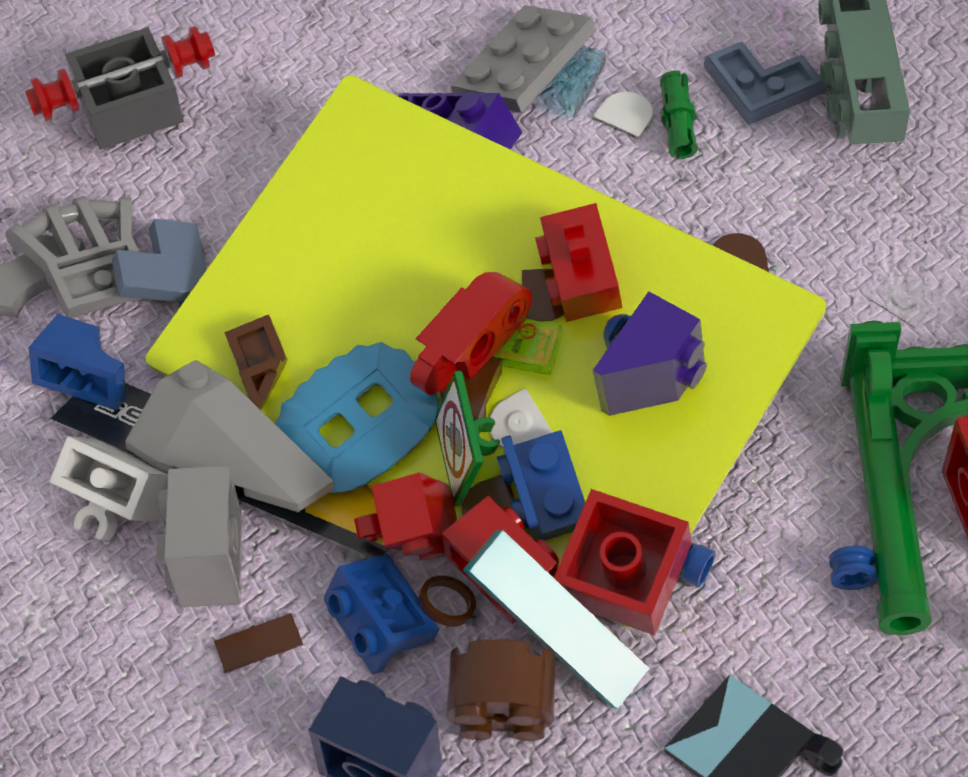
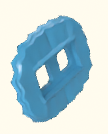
M382 342L370 346L357 345L348 354L337 356L326 367L317 369L308 381L298 386L293 397L282 403L280 416L275 425L334 481V489L330 493L348 492L357 489L388 471L424 439L435 422L439 407L437 394L427 395L412 385L410 374L415 362L405 350L393 349ZM378 385L386 391L393 399V402L378 416L371 417L358 404V398L371 387ZM340 415L352 426L354 434L340 446L332 447L321 436L319 430L333 417Z

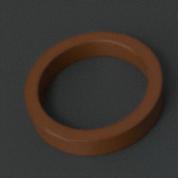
M438 575L425 581L419 592L418 599L421 609L430 619L441 625L450 627L461 626L470 620L476 608V599L470 588L460 580L450 576ZM436 586L455 590L464 598L467 604V612L457 616L440 612L430 603L427 591Z

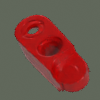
M484 272L477 276L466 289L461 287L416 337V340L426 347L418 355V359L411 370L410 382L412 385L427 395H433L441 392L447 386L455 371H462L463 376L471 380L524 323L532 304V293L530 290L498 272Z

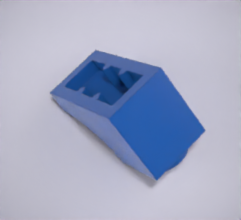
M57 314L29 346L32 384L114 410H118L125 401L124 363L110 357L101 350L100 328L98 326Z

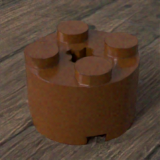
M487 639L469 642L468 652L460 654L458 646L452 649L449 664L447 718L452 723L460 726V736L471 740H486L492 737V731H513V737L518 740L537 741L545 737V728L554 721L556 666L554 653L543 648V657L529 653L530 643L506 639Z

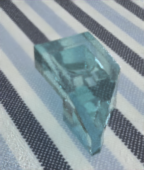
M583 45L550 81L568 116L574 118L588 98L606 63L605 52Z

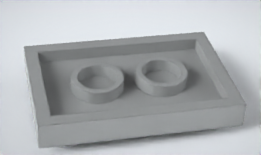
M524 5L450 85L453 93H500L510 111L523 113L594 34L596 29L593 20L589 16Z

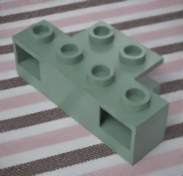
M819 0L820 25H827L828 31H825L824 36L825 55L828 60L821 61L820 77L823 80L822 88L829 87L830 95H827L826 99L828 121H835L838 139H845L847 129L849 145L904 141L910 108L887 1ZM855 80H862L865 93H872L870 110H860Z

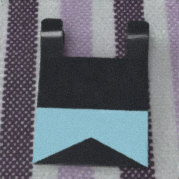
M729 675L664 747L665 754L697 777H781L801 753L826 776L836 774L843 764L841 759L843 748L841 745L828 737L814 733L732 675Z

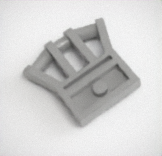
M86 196L73 199L70 205L57 207L56 204L44 206L40 214L24 225L16 224L6 231L5 235L10 246L16 252L26 254L45 272L48 286L53 289L66 317L72 318L138 299L118 296L112 258L116 250L140 252L132 237L131 197H119V201L88 200ZM98 218L118 219L119 241L109 243ZM77 221L82 225L93 248L79 251L66 224ZM49 231L53 234L63 256L56 257L36 238Z

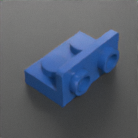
M562 430L515 445L511 435L502 437L501 440L506 454L497 456V461L505 485L516 484L520 498L510 502L513 511L519 516L524 527L530 528L535 541L539 539L546 541L573 532L584 507L585 500Z
M388 553L383 557L379 555L338 566L324 595V602L330 615L338 621L352 642L354 651L364 660L372 674L383 672L392 654L433 642L440 630L435 621L423 612L417 595Z

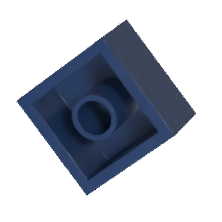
M340 676L308 730L319 774L324 777H436L443 765L438 725L433 715L419 704L406 702L403 705L386 697L379 687L365 680H359L355 683Z

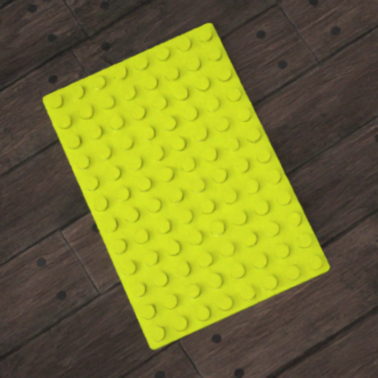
M348 75L341 80L148 351L145 359L151 369L164 376H168L184 365L197 360L229 379L248 397L239 374V368L224 332L269 314L288 359L269 398L261 409L275 424L280 416L282 403L293 397L300 384L308 381L317 369L326 367L337 356L348 354L357 345L370 346L382 342L393 349L405 350L411 359L416 362L418 355L426 347L417 341L416 337L461 287L466 289L477 276L484 272H498L522 285V270L552 269L551 263L541 264L535 237L544 235L540 217L596 203L617 277L623 308L566 322L565 315L552 321L524 322L522 325L532 324L536 327V330H534L536 335L531 339L522 338L520 333L525 337L532 336L534 333L531 329L535 328L525 326V328L521 329L520 333L517 330L497 352L503 349V353L545 360L548 352L546 348L550 347L555 328L557 327L558 330L550 349L547 364L502 355V352L500 354L495 353L493 357L502 359V374L486 405V417L490 418L492 411L500 402L526 388L552 432L562 430L585 502L590 490L594 489L688 521L690 534H692L826 312V301L810 291L354 75ZM648 291L701 320L702 340L705 342L703 350L707 367L702 379L694 389L687 387L680 399L675 402L611 416L601 411L593 369L607 350L603 332L608 320L614 315L619 314L631 316ZM546 327L550 328L551 333L548 336L542 338V340L547 338V341L541 342L540 338L548 333V330H545L544 332L546 333L543 334L542 329ZM621 329L618 331V333L615 335V337H614L613 339L616 338V336L619 334V332L621 331ZM515 339H519V340L522 339V341H521L522 343H520V344H519V343H516V344L519 345V346H515L516 348H514L513 345H515V342H519V341H516ZM543 343L545 344V347H539L544 352V356L542 358L535 357L534 353L536 351H539L540 353H537V355H541V351L538 349V344ZM378 385L371 387L358 398V404L371 417L378 416L393 402V399L386 391ZM437 392L438 406H440L442 398L440 393ZM337 415L320 428L319 433L330 446L338 447L354 434V429L343 416ZM435 422L424 439L403 459L365 486L372 489L371 486L419 472L449 485ZM480 432L479 434L486 441L494 440L490 432ZM499 445L494 454L482 456L483 464L471 487L481 481L502 475L497 456L506 454L503 447ZM510 484L515 500L519 499L516 484ZM462 505L455 506L457 519L462 517ZM525 528L524 531L532 537L530 528ZM573 532L545 541L556 553L559 564ZM615 622V623L621 625V626L624 627V628H632V627H629V626L620 624V623H618V622Z

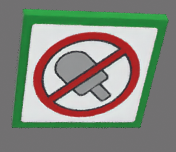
M455 371L437 410L435 424L454 506H461L483 464L482 456L494 454L500 444V440L486 441L479 436L480 432H491L495 425V420L489 417L473 420L462 371Z

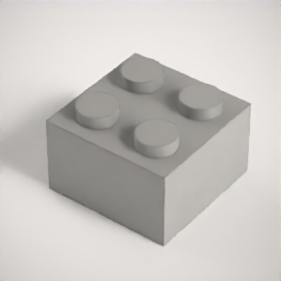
M230 466L168 469L167 489H160L158 497L161 520H166L165 533L157 534L156 540L159 565L165 564L167 589L175 590L180 607L241 604L243 516Z

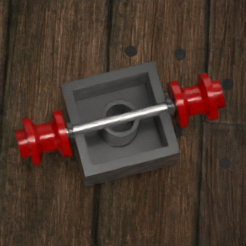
M192 26L188 28V37L178 41H174L168 34L161 37L164 50L159 51L149 27L66 53L65 56L72 76L71 82L65 68L58 70L57 80L43 84L37 77L30 79L33 88L25 90V94L34 116L42 114L46 122L52 120L54 109L67 106L73 113L80 111L75 96L76 93L100 150L183 123L176 87L168 69L171 68L174 77L177 79L183 77L185 66L197 63L203 70L210 68L209 58L215 57V52L207 31L199 33L198 28Z

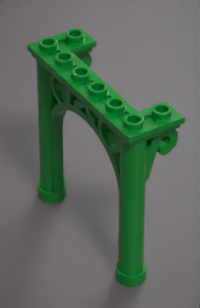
M872 320L859 324H850L840 381L841 387L847 386L848 392H851L881 600L876 606L879 628L882 632L890 635H910L928 628L931 624V614L910 489L909 468L915 454L928 439L941 430L954 425L956 418L968 416V391L964 392L962 401L955 402L957 397L955 387H968V344L950 348L913 346L897 350L901 334L900 322L883 323ZM913 392H932L943 400L944 405L934 413L928 414L910 407L905 402L904 396ZM895 417L902 424L914 429L906 439L902 449L899 448Z

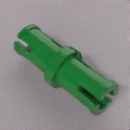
M670 71L663 74L660 78L664 108L661 109V122L666 126L670 156L674 157L676 155L677 159H686L692 157L697 152L693 127L696 120V108L691 103L689 97L687 74H681L680 71Z

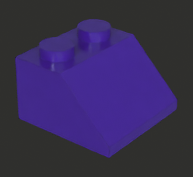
M648 291L593 369L601 411L611 416L675 402L680 399L687 387L694 389L702 379L707 367L704 359L703 349L705 342L702 340L701 320Z

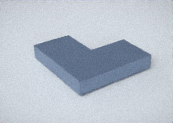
M743 41L705 56L704 68L748 125L824 93V88H822L823 80L802 54L764 70Z
M154 219L149 227L153 253L116 250L112 258L118 296L184 302L207 270L197 224Z

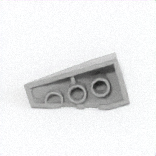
M197 360L184 365L158 381L125 441L127 450L164 472L175 468L230 466L234 485L242 487L245 496L296 512L303 510L334 489V481L229 379Z

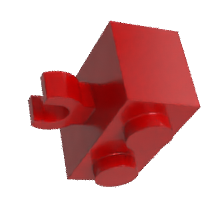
M593 203L540 217L544 235L535 237L541 264L551 263L554 277L546 279L552 307L562 305L566 322L623 308L619 285L597 204Z
M419 472L371 486L377 513L354 519L358 539L366 538L367 542L383 539L384 546L403 551L404 556L418 555L420 561L445 556L442 532L458 520L450 485Z
M487 496L442 532L445 556L514 624L517 620L466 574L463 569L495 530H503L553 578L558 569L559 559L554 550L544 540L539 539L535 541L524 531L523 522L510 507L504 506L501 508L494 500Z

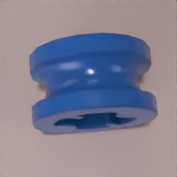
M847 546L832 552L829 556V566L833 570L831 573V583L834 587L843 590H859L874 584L877 581V570L873 566L875 563L874 552L863 546Z

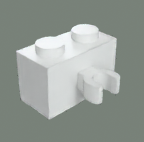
M67 436L49 482L90 501L88 506L83 507L77 513L74 520L75 529L89 531L91 523L96 517L99 521V529L96 532L95 538L109 541L117 529L115 513L131 521L159 522V490L167 489L168 472L158 470L149 463L101 441Z

